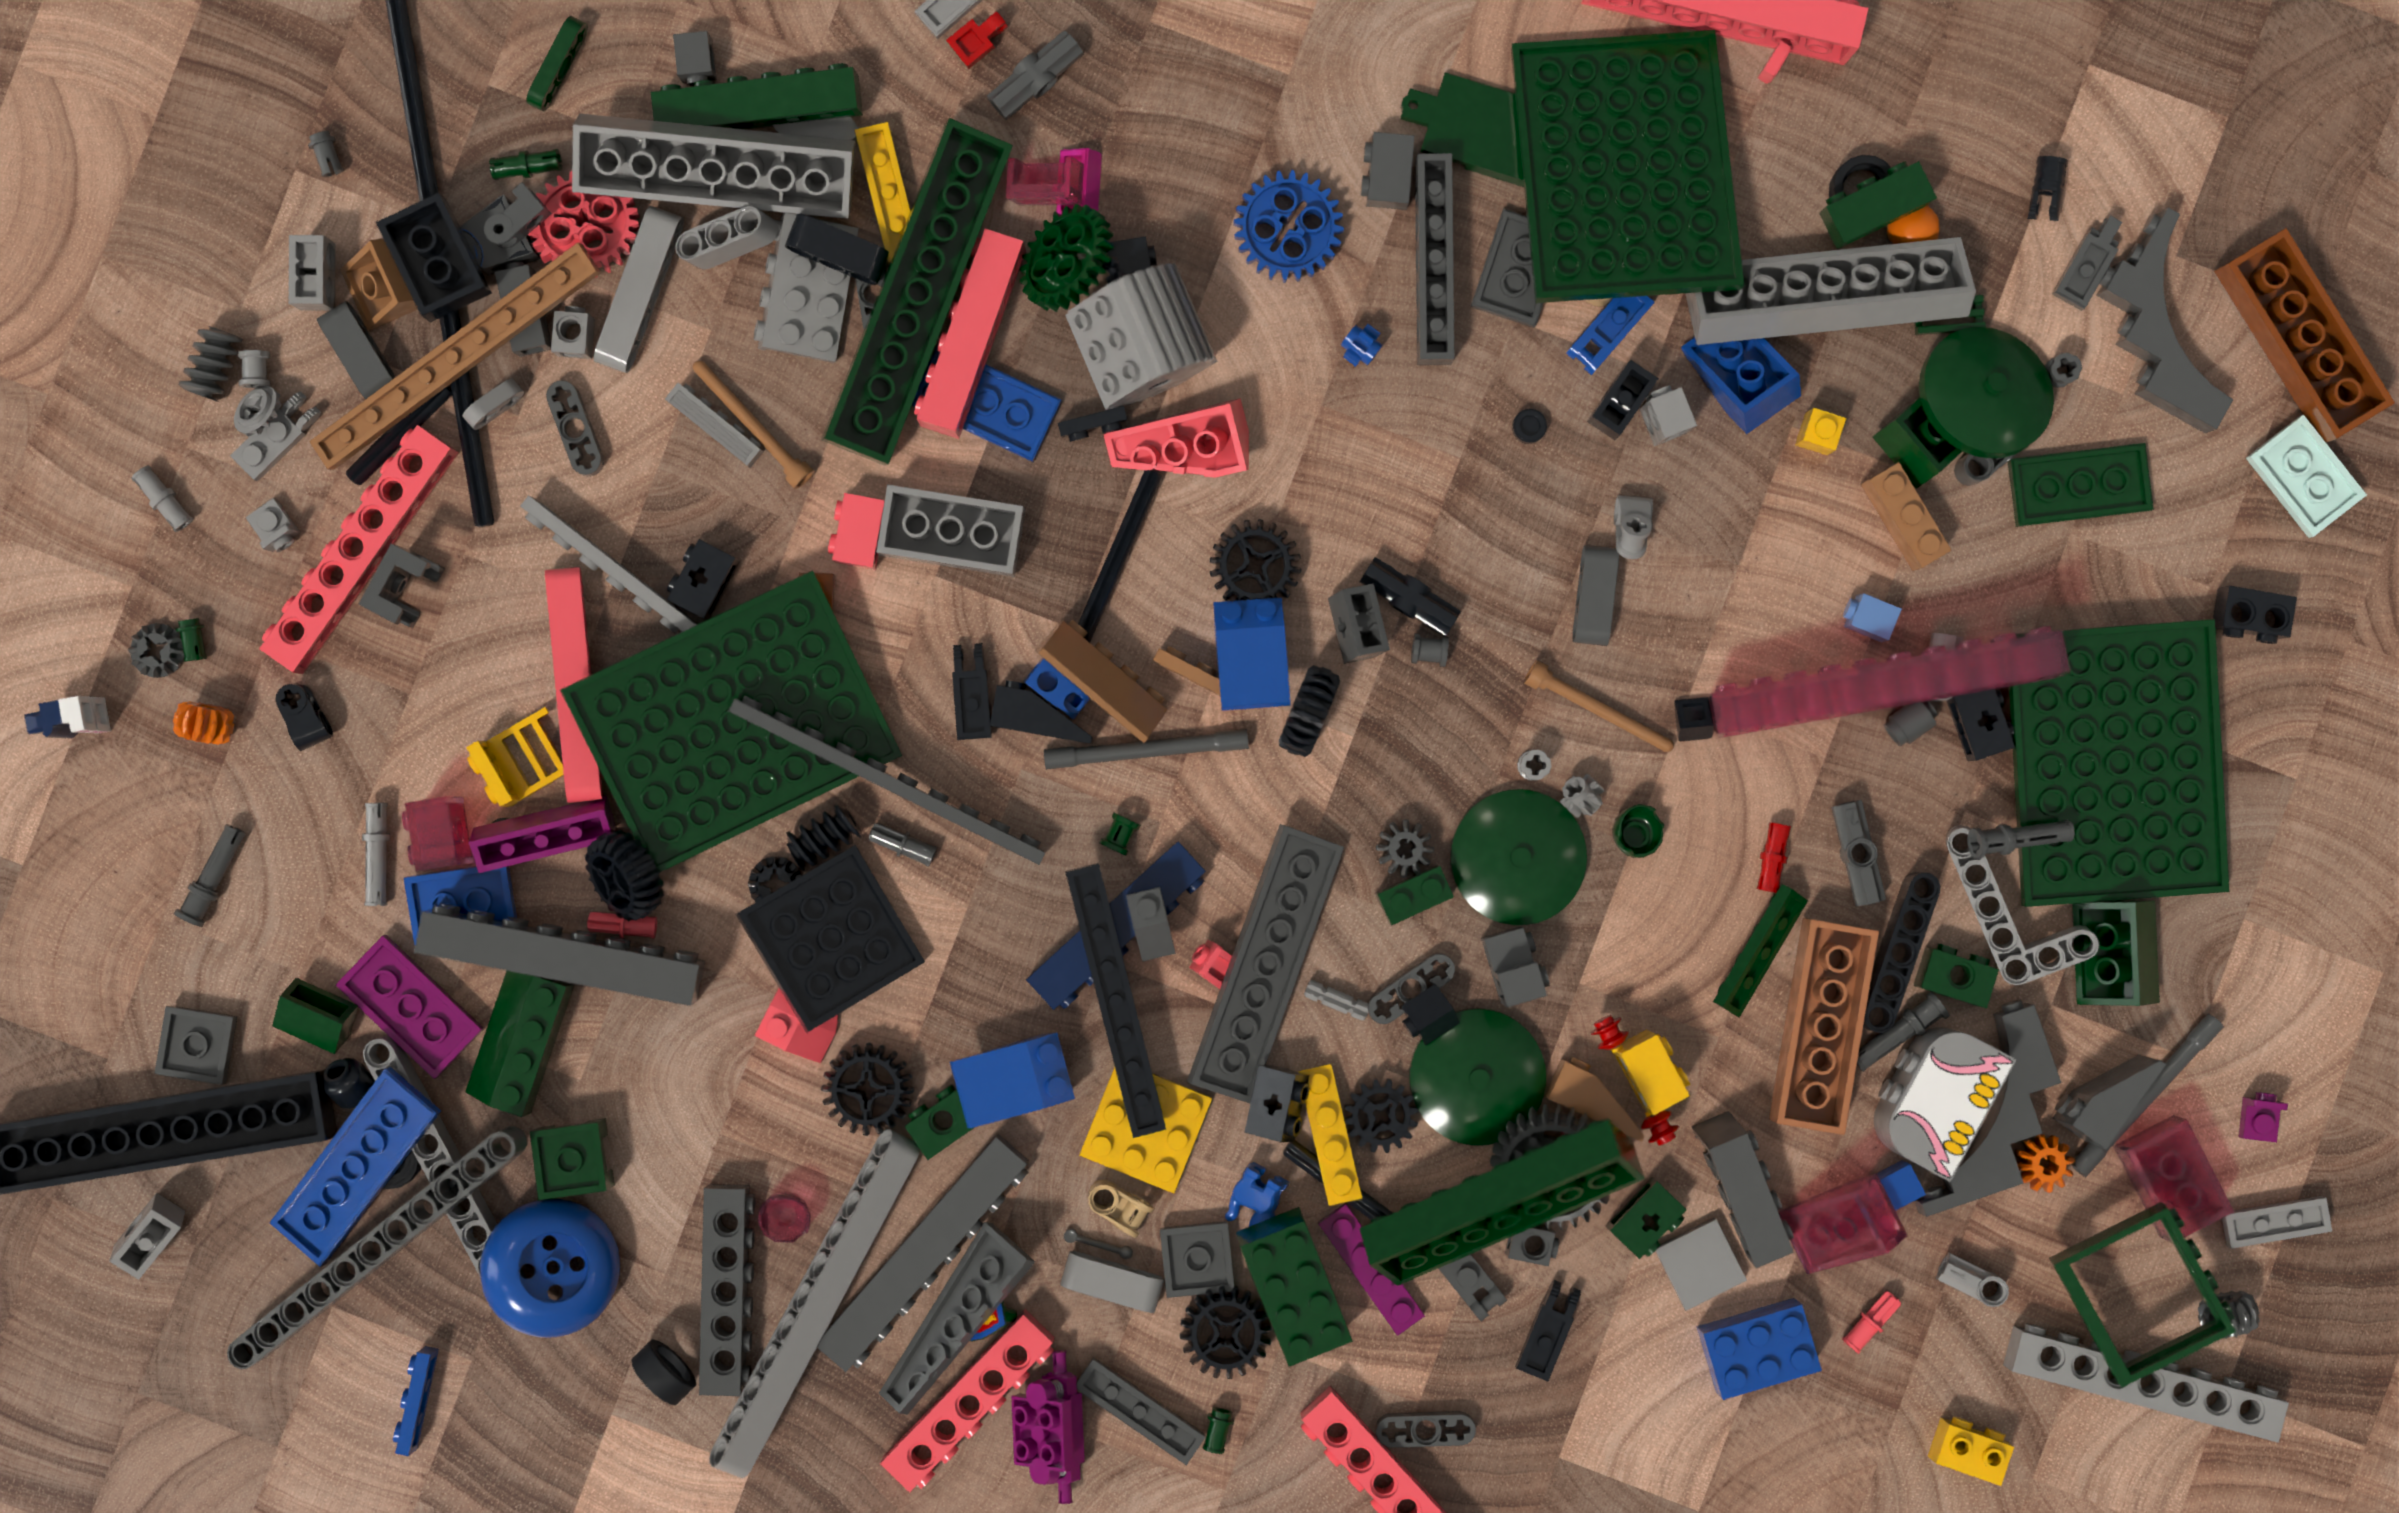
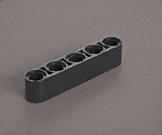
M1913 872L1907 875L1902 882L1873 965L1863 1027L1867 1030L1883 1033L1890 1030L1895 1023L1940 894L1939 880L1931 873ZM1923 878L1927 882L1928 889L1925 895L1919 897L1915 893L1914 886L1917 880ZM1912 910L1916 914V924L1912 928L1907 929L1903 923V917L1905 913ZM1897 943H1902L1906 950L1904 957L1900 961H1896L1892 957V949ZM1891 975L1894 979V987L1889 993H1884L1880 986L1881 980L1885 976ZM1879 1007L1883 1012V1019L1878 1025L1873 1026L1869 1020V1015L1874 1008Z

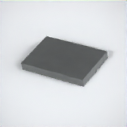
M1503 209L1470 307L1535 328L1543 303H1535L1527 216Z

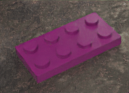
M382 935L336 984L352 1002L358 1005L373 1022L433 1079L438 1078L485 1029L387 935Z

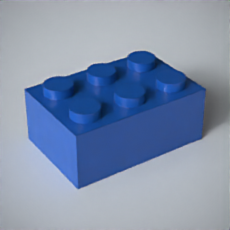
M1795 1298L1696 1326L1715 1391L1722 1400L1822 1371L1803 1305Z

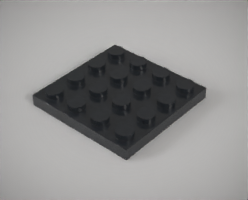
M856 845L736 914L806 1033L925 962Z

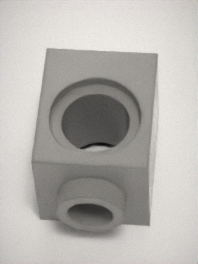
M565 306V311H554L551 352L556 356L592 359L595 318L585 313V308ZM572 324H579L581 327L579 336L573 340H568L566 337L568 327Z

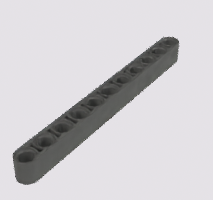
M509 1126L486 1138L235 1339L227 1350L229 1362L235 1368L247 1369L268 1357L520 1156L527 1146L525 1133L518 1127ZM502 1137L510 1141L511 1152L506 1151L502 1147ZM476 1158L484 1162V1173L477 1169L475 1164ZM450 1179H453L458 1183V1193H455L451 1189L449 1183ZM424 1200H428L432 1204V1214L426 1211ZM399 1220L406 1225L407 1234L400 1231L398 1227ZM373 1241L380 1245L381 1255L374 1251ZM347 1262L353 1264L356 1272L355 1275L349 1272ZM322 1282L328 1286L330 1295L323 1292ZM296 1303L303 1307L304 1316L297 1311ZM271 1323L277 1327L278 1336L272 1332ZM246 1344L252 1348L253 1356L247 1352Z

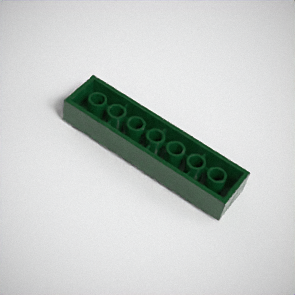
M1610 1119L1597 1120L1590 1123L1586 1129L1575 1134H1565L1558 1137L1550 1145L1543 1148L1530 1149L1525 1152L1524 1156L1516 1160L1501 1162L1495 1165L1491 1171L1481 1175L1469 1176L1461 1184L1450 1189L1437 1190L1431 1194V1197L1418 1203L1405 1204L1401 1207L1400 1211L1391 1215L1376 1217L1370 1221V1224L1359 1229L1369 1265L1399 1286L1645 1179L1633 1142Z

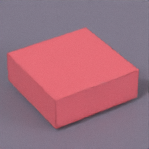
M1783 41L1777 45L1759 74V80L1768 84L1774 79L1789 55L1791 46Z

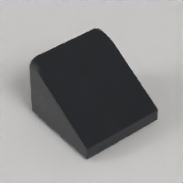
M1709 698L1674 700L1678 740L1683 742L1712 738L1714 722Z

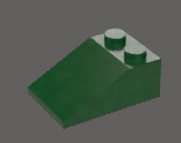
M1920 396L1872 437L1894 464L1900 463L1916 489L1940 473L1962 452L1948 443L1935 430L1925 414Z

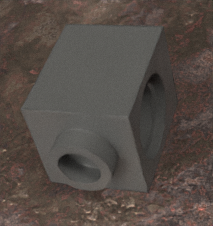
M707 31L673 34L677 75L680 80L691 87H694V83L697 81L717 80L713 40Z
M1537 1225L1508 1238L1505 1254L1509 1259L1549 1267L1550 1258L1555 1259L1557 1256L1559 1238H1555V1232L1552 1228L1547 1230L1546 1227ZM1536 1235L1541 1237L1542 1245L1537 1251L1529 1252L1525 1250V1242L1530 1236Z

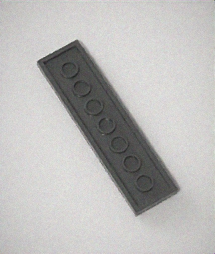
M1282 824L1279 825L1188 1076V1083L1251 1104L1258 1067L1267 1063L1344 850L1343 846Z

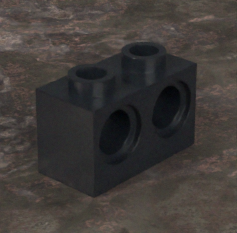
M2235 586L2220 587L2217 590L2213 614L2215 629L2223 630L2222 636L2244 638V634L2255 635L2257 642L2277 644L2278 639L2291 637L2297 597ZM2234 605L2239 606L2242 611V617L2239 622L2235 621L2231 615V609ZM2268 610L2275 616L2273 627L2268 626L2265 621V614Z

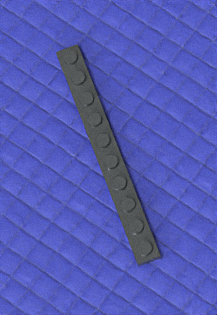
M744 695L742 701L737 698L734 699L729 712L1040 865L1045 855V852L1039 849L1040 841L1024 833L1019 839L1008 833L1011 828L1008 825L993 818L989 824L977 818L980 813L979 811L963 803L957 808L947 803L949 796L933 788L930 789L929 793H926L916 788L917 780L903 773H900L898 778L885 772L888 767L885 764L870 757L867 762H864L854 757L857 752L856 750L840 742L834 747L823 741L826 735L808 726L803 732L792 726L794 719L778 711H775L774 715L771 716L761 711L762 703Z

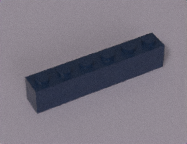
M1179 841L1109 903L1122 956L1129 951L1126 944L1135 937L1126 898L1127 894L1160 887L1168 916L1180 905L1176 900L1177 897L1185 890L1192 894L1205 882L1201 876L1206 871ZM1080 931L1026 979L1053 1010L1059 1005L1063 1009L1067 1008L1079 996L1075 990L1084 982L1088 986L1093 984Z

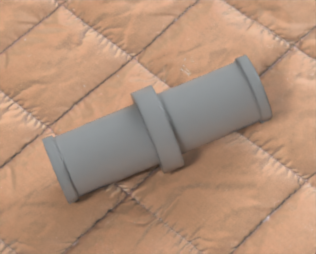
M149 465L141 468L132 476V481L139 486L150 500L149 505L153 510L158 509L175 532L181 531L192 522V516L185 511L174 497L176 493L173 489L166 488Z

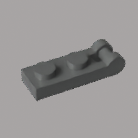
M1471 1254L1438 1268L1480 1321L1488 1317L1489 1314L1487 1312L1497 1304L1500 1307L1507 1301L1503 1293ZM1483 1286L1489 1294L1478 1302L1473 1294Z

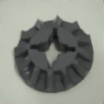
M160 623L142 626L141 630L132 636L131 647L128 649L131 654V664L141 674L154 678L166 677L174 673L184 659L180 634L172 627ZM151 641L157 645L167 644L159 651L161 660L156 656H145L152 649Z

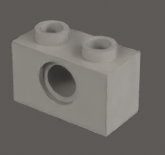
M156 1193L114 1244L109 1262L139 1280L181 1229L185 1210Z

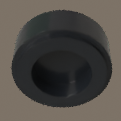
M1535 409L1522 410L1512 422V432L1515 438L1525 444L1538 442L1547 430V422L1544 415Z

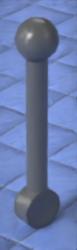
M1068 1229L1064 1233V1240L1068 1243L1081 1242L1120 1254L1123 1259H1130L1133 1255V1251L1129 1246L1121 1248L1081 1236L1074 1229Z

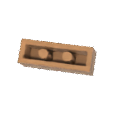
M1899 462L1861 483L1862 488L1912 571L1921 569L1952 551Z

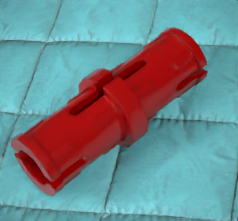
M1769 822L1765 849L1760 854L1762 865L1756 889L1773 893L1778 892L1784 863L1787 864L1788 860L1785 854L1791 826Z

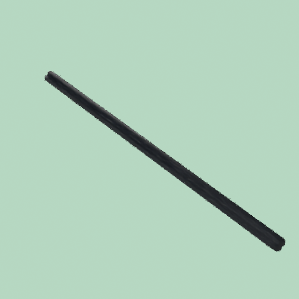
M385 0L419 201H422L437 194L438 187L406 0ZM458 310L439 318L443 342L462 329ZM467 371L451 383V390L474 525L481 528L493 525L494 517L479 429L474 430L462 417L464 411L474 403L469 371Z

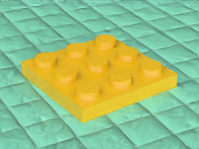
M1114 1067L1079 1156L1174 1194L1212 1097L1152 1073L1166 1130L1133 1138Z

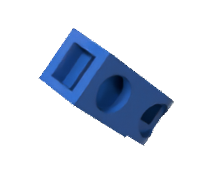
M1043 657L1024 680L1028 686L1052 705L1061 709L1073 720L1091 699Z

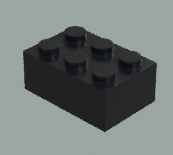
M440 193L434 194L376 222L420 315L428 322H433L492 294L448 201Z

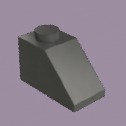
M1155 887L1127 894L1128 907L1142 961L1176 954L1161 888Z

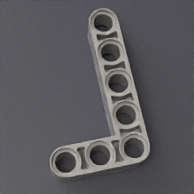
M1958 825L1949 830L1946 835L1947 848L1999 971L2006 982L2012 985H2022L2088 960L2097 953L2099 947L2097 937L2091 929L2082 925L2070 927L2023 945L1986 856L1981 859H1975L1971 855L1969 848L1957 850L1952 845L1953 838L1957 834H1968L1971 828L1965 825ZM1981 865L1985 869L1984 877L1977 882L1968 880L1965 875L1968 867ZM1992 896L1998 900V907L1994 912L1984 913L1979 909V903L1984 897ZM2007 928L2012 933L2010 941L2002 945L1995 943L1992 937L1997 929ZM2084 934L2089 936L2091 942L2087 949L2077 951L2072 948V940L2077 935ZM2046 947L2055 948L2058 952L2055 961L2052 963L2041 962L2039 960V953L2042 949ZM2017 959L2024 962L2025 969L2020 975L2012 976L2006 972V966L2010 961Z

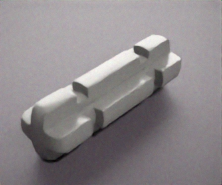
M1310 980L1304 992L1306 998L1316 1002L1320 1000L1321 1004L1345 1014L1349 1012L1352 1017L1361 1021L1366 1019L1369 1012V1004L1360 999L1355 1001L1352 996L1331 987L1324 988L1323 984L1314 980Z

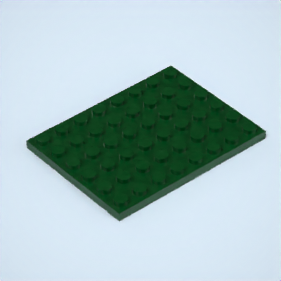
M1715 30L1512 43L1511 58L1535 303L1742 290L1744 277Z
M813 570L560 689L634 839H639L643 848L649 849V855L652 859H655V866L661 872L859 777L729 712L735 698L742 701L744 695L763 704L761 711L771 716L774 715L775 711H778L794 719L792 726L803 732L808 726L826 735L823 741L836 747L838 742L847 745L857 751L854 757L864 762H867L870 757L886 764L902 756Z
M2215 619L2006 634L2011 724L2014 729L2012 740L2015 746L2012 749L2017 827L2069 820L2072 822L2075 830V836L2071 842L2018 848L2021 905L2033 907L2230 892Z

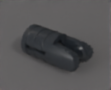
M2039 156L2036 161V176L2034 177V186H2032L2027 219L2037 220L2040 213L2041 196L2052 197L2049 207L2050 221H2059L2064 191L2062 188L2065 182L2064 177L2066 176L2068 160L2055 156Z

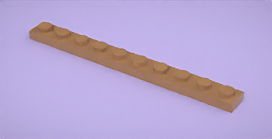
M576 243L310 440V444L328 470H335L598 276L601 272L585 247L580 243Z

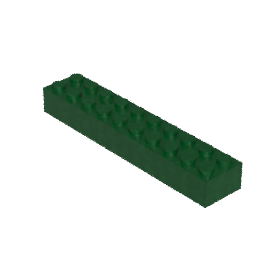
M951 118L944 124L822 436V441L886 466L889 464L1013 147L1012 144Z

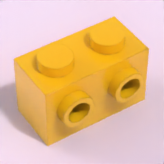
M1953 1416L1952 1421L1940 1418L1928 1457L1941 1466L2001 1486L2014 1450V1446L2005 1440L2006 1435L1988 1427L1985 1428L1984 1432L1973 1429L1972 1422L1960 1417Z

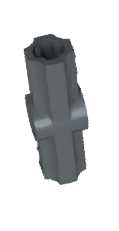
M1064 30L1038 53L1032 52L1022 59L1014 68L1013 74L989 93L987 98L997 112L1007 120L1033 97L1039 98L1049 91L1057 82V77L1081 58L1084 53L1074 38Z
M1862 800L1832 806L1831 809L1841 846L1840 858L1846 866L1855 906L1869 905L1886 900L1876 860L1878 856L1877 848L1871 840ZM1861 844L1865 849L1866 855L1861 862L1857 863L1853 860L1851 851L1855 845Z

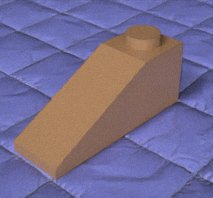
M1572 1057L1570 1062L1561 1059L1544 1096L1569 1109L1574 1107L1575 1111L1582 1115L1587 1113V1117L1595 1121L1610 1119L1625 1135L1642 1142L1645 1135L1600 1079L1592 1072H1589L1591 1065L1575 1057Z

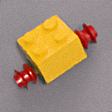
M1612 1015L1605 1016L1593 1023L1596 1029L1590 1034L1600 1036L1602 1041L1598 1045V1049H1611L1639 1103L1647 1111L1641 1129H1649L1652 1133L1648 1142H1656L1658 1146L1664 1145L1676 1138L1674 1132L1679 1129L1678 1125H1670L1668 1118L1672 1115V1112L1665 1111V1109L1690 1096L1685 1088L1690 1085V1082L1682 1068L1677 1067L1670 1060L1669 1057L1674 1055L1664 1036L1661 1037L1659 1034L1646 1029L1626 1040L1629 1032L1620 1031L1617 1026L1622 1020L1621 1017L1614 1019Z

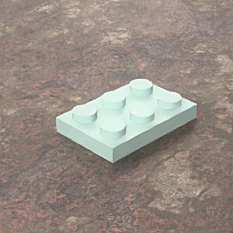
M2304 415L2297 417L2246 457L2247 461L2308 538L2317 535L2367 495Z

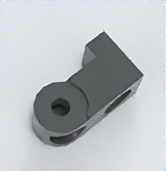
M523 182L512 190L517 199L501 214H494L485 222V236L498 247L506 249L515 246L552 214Z

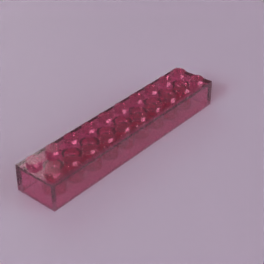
M2051 626L2031 629L2029 633L2025 634V637L2017 638L2016 632L1995 636V639L1990 640L1991 643L1981 644V639H1973L1960 642V645L1955 646L1956 649L1946 651L1945 645L1926 648L1924 652H1921V656L1911 657L1910 651L1889 655L1890 658L1886 659L1887 662L1876 663L1875 658L1855 661L1852 668L1843 670L1841 669V664L1821 667L1817 671L1818 674L1807 676L1806 670L1787 673L1782 681L1772 682L1771 677H1762L1750 680L1749 686L1737 688V683L1716 686L1715 693H1711L1709 697L1716 739L2060 678L2070 672L2062 630L2052 632Z

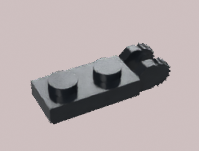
M974 644L973 656L976 670L963 671L964 651L961 645H953L955 672H952L957 740L992 738L987 670H984L983 644Z
M1556 1280L1551 1282L1544 1303L1540 1304L1515 1365L1516 1369L1547 1382L1550 1379L1573 1323V1313L1581 1295V1290L1573 1288L1567 1296L1563 1312L1554 1309V1303L1561 1290V1282Z

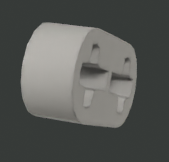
M510 378L472 403L464 411L462 417L474 430H478L516 404L523 396L524 391L514 379Z

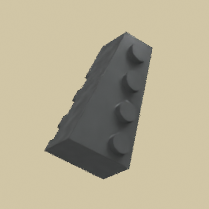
M1729 1111L1692 1126L1695 1137L1708 1150V1152L1703 1153V1156L1716 1180L1721 1181L1717 1185V1189L1728 1210L1732 1209L1733 1213L1729 1214V1217L1744 1252L1753 1266L1759 1268L1794 1253L1789 1240L1794 1238L1788 1222L1785 1219L1781 1221L1778 1210L1782 1209V1205L1775 1190L1770 1191L1766 1181L1770 1180L1771 1177L1764 1161H1758L1755 1151L1759 1150V1145L1751 1130L1746 1132Z

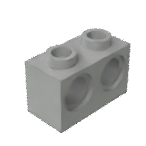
M289 235V304L301 311H330L335 308V242L324 235Z
M1669 385L1652 392L1650 396L1646 397L1647 402L1639 409L1654 447L1685 435L1697 426L1682 387L1672 391Z

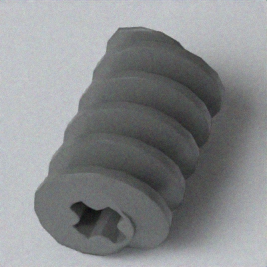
M208 326L209 329H198L197 334L205 342H194L192 345L200 355L188 356V360L196 367L184 368L183 373L191 378V381H179L178 385L186 391L218 402L212 397V394H223L224 389L216 382L228 381L229 379L221 369L233 368L234 365L226 359V355L238 354V351L230 344L231 342L242 343L243 339Z

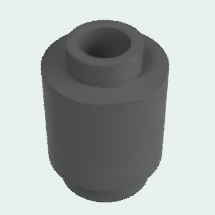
M1914 698L1889 717L1890 721L1884 724V727L1893 741L1901 747L1905 743L1911 744L1936 726L1934 718L1938 714L1926 699L1921 702L1919 699Z

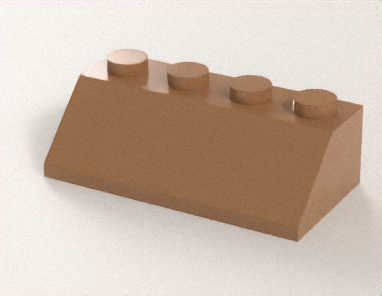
M1061 620L1035 651L1135 737L1145 743L1167 712V709L1162 705L1165 698L1151 686L1146 691L1136 683L1139 676L1125 664L1118 668L1111 662L1110 659L1113 654L1101 643L1097 642L1095 646L1090 644L1084 638L1088 632L1074 620H1071L1069 624Z

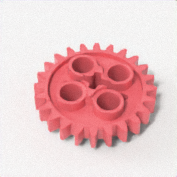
M570 171L569 175L570 180L566 182L561 176H556L558 186L554 187L546 183L545 187L548 194L536 193V196L552 214L528 234L530 240L534 241L532 245L535 252H541L542 262L547 263L555 260L576 243H580L585 247L598 268L603 267L606 272L611 273L609 263L613 261L620 266L623 265L620 254L630 255L631 248L628 243L634 244L636 234L633 232H637L640 228L639 222L636 221L639 218L637 208H632L635 205L634 199L572 192V171ZM571 201L580 202V204L575 208L566 207V205ZM604 210L613 211L609 217L602 218L598 216ZM560 231L570 232L565 238H555V235ZM591 241H602V244L596 248L587 247Z

